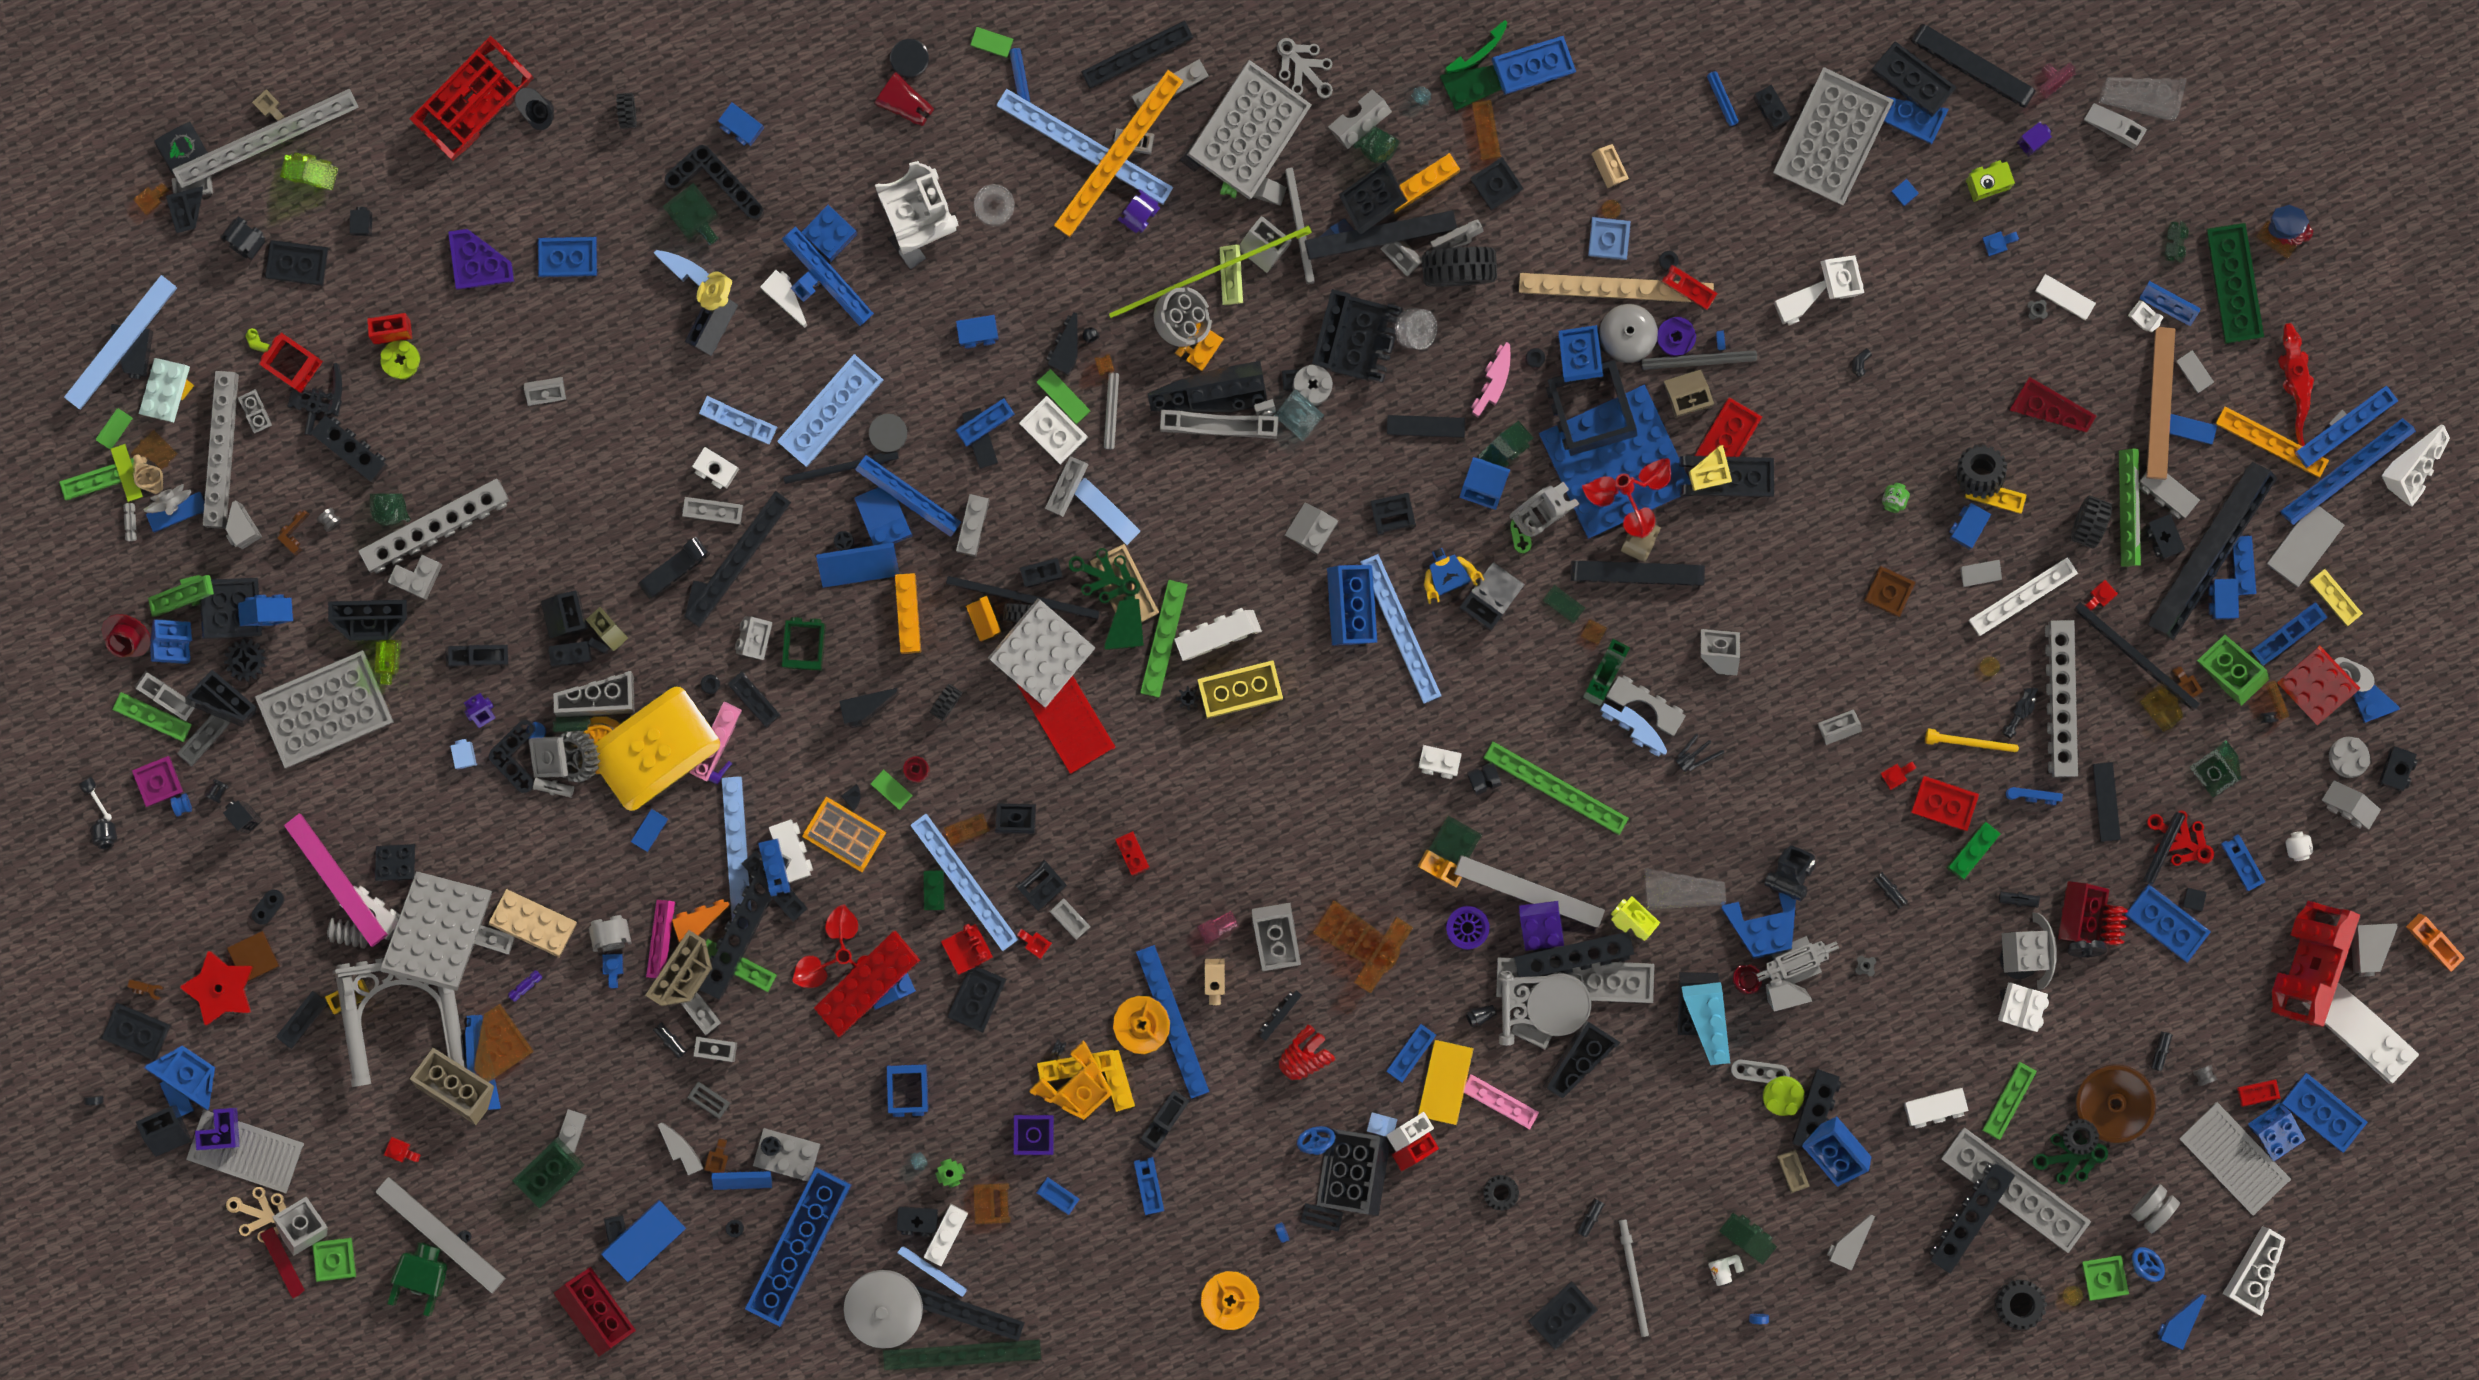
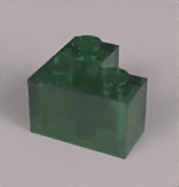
M1518 420L1493 440L1477 457L1506 468L1509 465V459L1513 461L1530 447L1528 443L1533 439V436Z
M1732 1213L1719 1232L1763 1265L1777 1247L1771 1242L1773 1238L1766 1232H1763V1229L1755 1223L1751 1226V1221L1741 1214L1739 1217Z

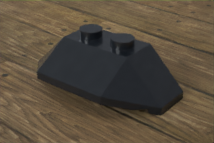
M407 600L328 601V621L349 641L389 640L407 620Z

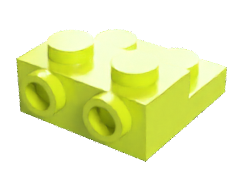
M1632 896L1627 901L1623 899L1611 913L1613 916L1611 920L1618 929L1626 933L1631 928L1634 934L1644 941L1660 924Z

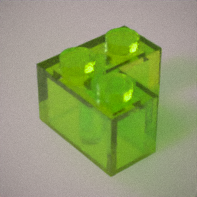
M294 153V155H285L280 177L295 183H304L324 190H333L338 168L332 166L330 161L316 160V156Z

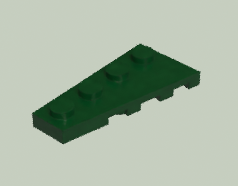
M1494 65L1439 76L1455 111L1502 90Z

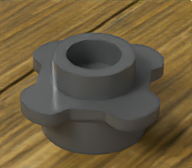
M2030 301L2027 304L2030 310L2028 317L2031 320L2036 318L2045 319L2048 316L2046 301Z
M1859 956L1857 958L1858 965L1855 969L1858 975L1867 974L1868 976H1873L1875 974L1874 964H1876V959L1874 957L1864 958V956Z

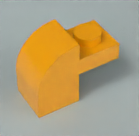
M1430 850L1425 851L1417 866L1456 888L1462 879L1461 876L1454 874L1456 864L1443 859Z

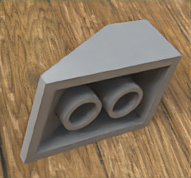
M1291 903L1252 909V919L1262 971L1301 965Z

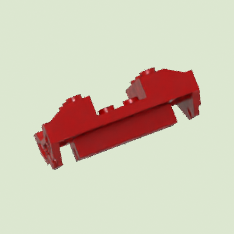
M490 36L409 119L454 161L481 136L479 132L505 105L509 107L515 101L516 93L520 89L527 87L534 77ZM496 49L523 75L521 84L516 87L484 56ZM472 90L474 93L467 99L469 101L468 103L464 98ZM428 112L462 143L459 148L450 150L423 124Z
M2307 901L2304 909L2297 915L2291 932V936L2300 939L2290 973L2289 975L2278 973L2272 989L2273 1007L2271 1012L2309 1025L2324 1027L2360 914L2346 909L2333 908ZM2317 911L2340 918L2337 926L2314 921ZM2288 998L2310 1004L2309 1014L2303 1015L2285 1010Z

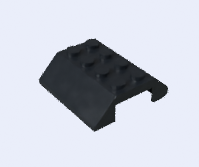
M1332 289L1312 364L1330 372L1369 382L1384 383L1385 374L1378 372H1386L1387 368L1376 364L1378 360H1390L1389 355L1382 353L1391 354L1395 337L1390 335H1396L1397 330L1386 328L1388 322L1395 324L1400 322L1399 318L1393 316H1401L1403 308L1392 304L1387 306L1352 297L1349 293Z

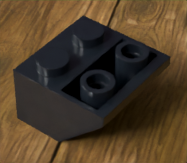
M578 591L558 594L541 601L549 639L588 630Z
M177 1105L170 1106L136 1121L144 1142L155 1157L192 1141Z

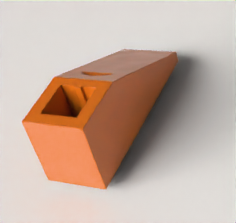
M722 899L713 902L714 906L706 908L704 905L695 908V912L687 914V911L676 914V919L672 921L679 942L682 941L688 930L698 936L702 935L731 906L730 902H725Z

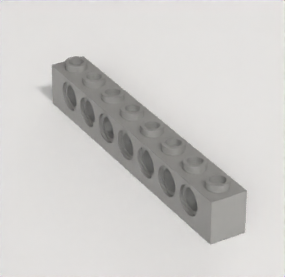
M215 371L203 526L207 528L226 529L239 379V375L235 372Z
M495 479L360 549L359 553L369 572L380 573L386 569V565L390 563L395 565L403 561V556L407 554L412 556L420 552L422 546L426 544L428 547L438 542V538L442 536L446 538L453 535L455 529L459 527L463 529L472 525V520L478 517L481 520L489 516L491 510L496 508L498 511L507 506L506 503L510 500L500 480ZM487 495L491 496L492 502L489 505H483V498ZM470 504L474 505V512L466 514L465 508ZM455 513L457 515V521L455 523H449V515ZM438 522L440 524L439 531L432 532L431 525ZM420 531L423 537L420 541L416 542L413 536L416 532ZM403 540L405 548L399 551L396 548V544ZM385 549L388 551V556L386 559L381 560L379 552Z
M2074 620L2049 621L2048 625L2045 626V636L2049 637V645H2046L2045 648L2046 656H2049V664H2046V676H2050V684L2046 686L2047 695H2050V703H2047V715H2050L2051 723L2047 724V732L2051 734V742H2048V754H2051L2052 760L2048 762V772L2052 773V778L2077 777ZM2056 636L2064 638L2063 646L2056 644ZM2057 655L2064 657L2065 663L2063 665L2056 663ZM2058 674H2061L2065 677V683L2063 685H2060L2056 682V676ZM2058 694L2065 696L2066 701L2064 704L2057 702L2056 697ZM2059 713H2062L2066 716V722L2064 724H2061L2057 721V715ZM2059 733L2066 735L2067 740L2065 743L2058 741L2057 736ZM2060 752H2063L2067 755V761L2065 763H2062L2058 760V754Z

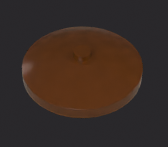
M2112 1064L2094 1070L2084 1079L2077 1094L2076 1106L2079 1118L2088 1120L2097 1128L2099 1139L2111 1143H2123L2139 1137L2148 1129L2155 1115L2156 1097L2151 1084L2144 1075L2131 1067Z

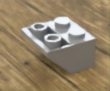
M1261 216L1240 243V252L1242 254L1248 253L1286 235ZM1287 240L1248 259L1268 273L1291 245L1292 240Z

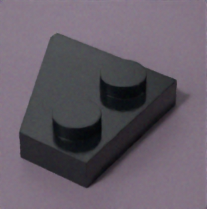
M203 186L166 196L176 233L196 228L204 190Z

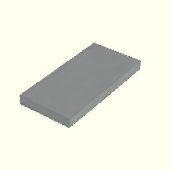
M2317 506L2296 523L2266 564L2293 585L2299 587L2345 525L2320 506Z

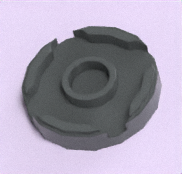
M883 414L872 421L869 428V438L877 450L892 453L899 450L906 442L908 430L900 417L894 414Z

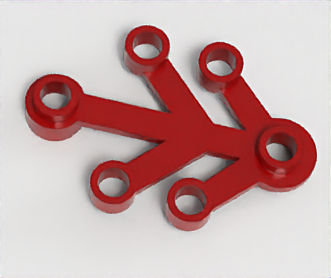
M2178 811L2183 813L2185 818L2180 827L2181 834L2177 833L2175 837L2177 842L2172 844L2169 851L2188 848L2193 853L2182 856L2174 854L2171 857V863L2174 866H2179L2183 862L2197 860L2201 864L2211 862L2214 857V851L2209 845H2206L2203 823L2196 821L2191 826L2192 831L2196 832L2197 845L2190 838L2187 813L2185 811ZM2153 814L2147 818V826L2151 830L2166 832L2168 826L2163 823V818L2160 815ZM2152 819H2156L2158 821V824L2156 826H2153L2151 824ZM2195 824L2201 825L2200 831L2195 830ZM2160 843L2157 844V845L2154 847V852H2155V853H2156L2157 847L2160 845ZM2201 851L2207 852L2206 858L2201 857ZM2175 856H2178L2180 858V862L2178 864L2174 862Z

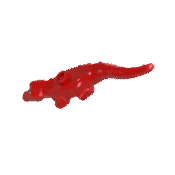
M2287 323L2283 328V345L2286 355L2279 357L2278 364L2285 371L2286 375L2283 387L2296 401L2295 433L2298 444L2304 446L2303 426L2310 408L2314 378L2309 375L2307 366L2308 354L2300 350L2302 339L2291 323Z

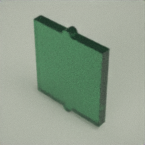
M590 716L556 717L555 721H553V732L586 731L591 724Z

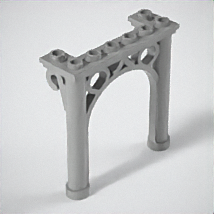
M384 958L376 959L375 964L369 965L367 961L357 962L356 967H350L349 963L336 966V969L332 971L337 981L352 1073V1087L371 1084L361 1026L363 1009L373 995L384 988L394 985H411L421 988L435 999L440 1009L447 1056L467 1068L454 990L438 986V995L428 986V983H421L412 979L407 980V978L388 974L387 978L382 980L383 984L379 985L378 978L371 972L381 971ZM353 975H358V976L354 979V982H353V981H352V976H353ZM393 976H395L396 979H399V980L390 981V980H392ZM370 977L374 980V988L369 993L358 988V981L361 978ZM354 990L358 994L365 996L358 1009Z

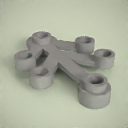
M1290 38L1280 40L1277 45V51L1282 56L1279 78L1282 81L1290 79L1291 74L1288 69L1291 58L1295 63L1292 91H1294L1296 86H1299L1301 91L1296 94L1301 95L1303 93V72L1317 88L1318 96L1322 99H1328L1333 92L1332 86L1329 83H1323L1309 67L1322 68L1328 71L1332 68V61L1329 58L1323 60L1304 59L1297 54L1309 53L1311 56H1317L1320 52L1317 44L1297 45ZM1289 45L1290 50L1284 51L1283 46ZM1311 47H1316L1318 51L1312 53L1310 49ZM1325 61L1330 62V66L1328 68L1323 66V63ZM1282 72H1287L1288 77L1282 78ZM1327 88L1329 92L1324 95L1321 93V90Z

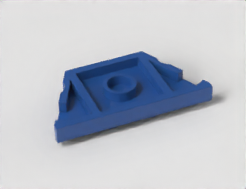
M184 1046L145 1066L144 1069L205 1110L209 1109L215 1072L214 1066Z

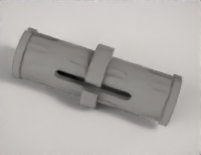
M536 777L533 790L549 792L553 796L557 794L572 798L574 786L557 783V780L548 781Z

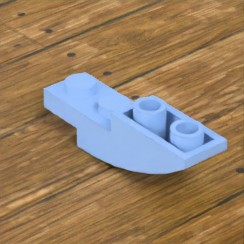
M1605 703L1600 709V712L1603 713L1602 717L1611 722L1615 719L1620 722L1619 726L1627 731L1630 728L1633 729L1630 737L1633 738L1632 742L1640 747H1643V745L1649 747V752L1658 757L1661 754L1664 756L1667 753L1658 734L1640 715L1626 706L1620 712Z

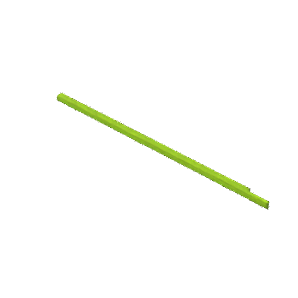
M1309 226L1304 227L1109 313V316L1112 318L1163 296L1175 288H1181L1294 237L1299 239L1312 233Z

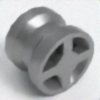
M329 508L319 515L316 520L322 523L324 529L328 532L338 525L342 519L334 514L332 508Z
M2212 1065L2193 1071L2194 1076L2198 1078L2197 1083L2199 1087L2217 1080L2216 1076L2212 1073Z

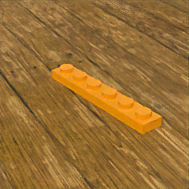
M2223 407L2215 425L2318 478L2321 477L2329 461L2321 457L2306 468L2295 454L2303 446L2227 407Z

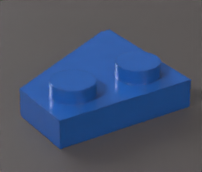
M2375 684L2370 690L2364 692L2357 691L2353 695L2364 723L2400 710L2399 706Z

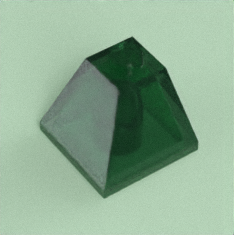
M2227 740L2190 766L2212 798L2242 779L2238 755Z

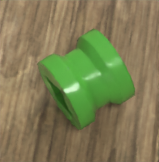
M1223 182L1220 194H1228L1231 198L1235 199L1238 191Z

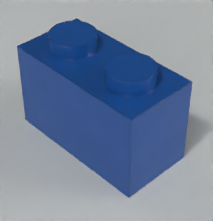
M732 102L718 120L719 124H721L720 129L728 135L730 132L736 135L735 140L743 146L748 144L751 147L764 129L760 122Z
M995 315L956 321L959 343L965 349L974 348L978 343L992 345L995 344L996 340H999Z
M1972 503L1968 507L1964 505L1959 513V516H1961L1959 523L1955 522L1949 531L1952 534L1950 539L1969 550L1973 548L1991 516L1990 513Z
M2238 579L2212 580L2208 586V594L2212 596V603H2209V615H2212V620L2239 618Z

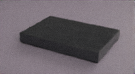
M270 240L265 279L323 286L329 248Z
M978 966L968 970L948 1018L984 1033L1007 979Z
M116 1003L101 1039L156 1061L171 1025Z
M1570 1281L1528 1321L1556 1350L1598 1309Z

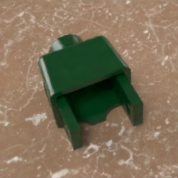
M418 1242L415 1253L407 1252L400 1256L390 1282L393 1283V1287L387 1304L396 1305L401 1287L411 1289L412 1293L420 1296L424 1293L429 1294L423 1315L432 1316L437 1297L442 1294L448 1268L446 1263L437 1260L440 1248Z

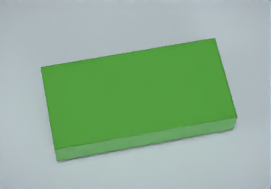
M976 27L971 46L1008 58L1013 39Z
M884 769L871 783L874 788L899 810L913 796Z

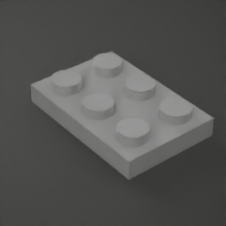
M764 1128L753 1166L809 1181L813 1173L820 1144ZM773 1136L780 1140L782 1146L777 1155L767 1156L762 1152L761 1142L766 1137Z

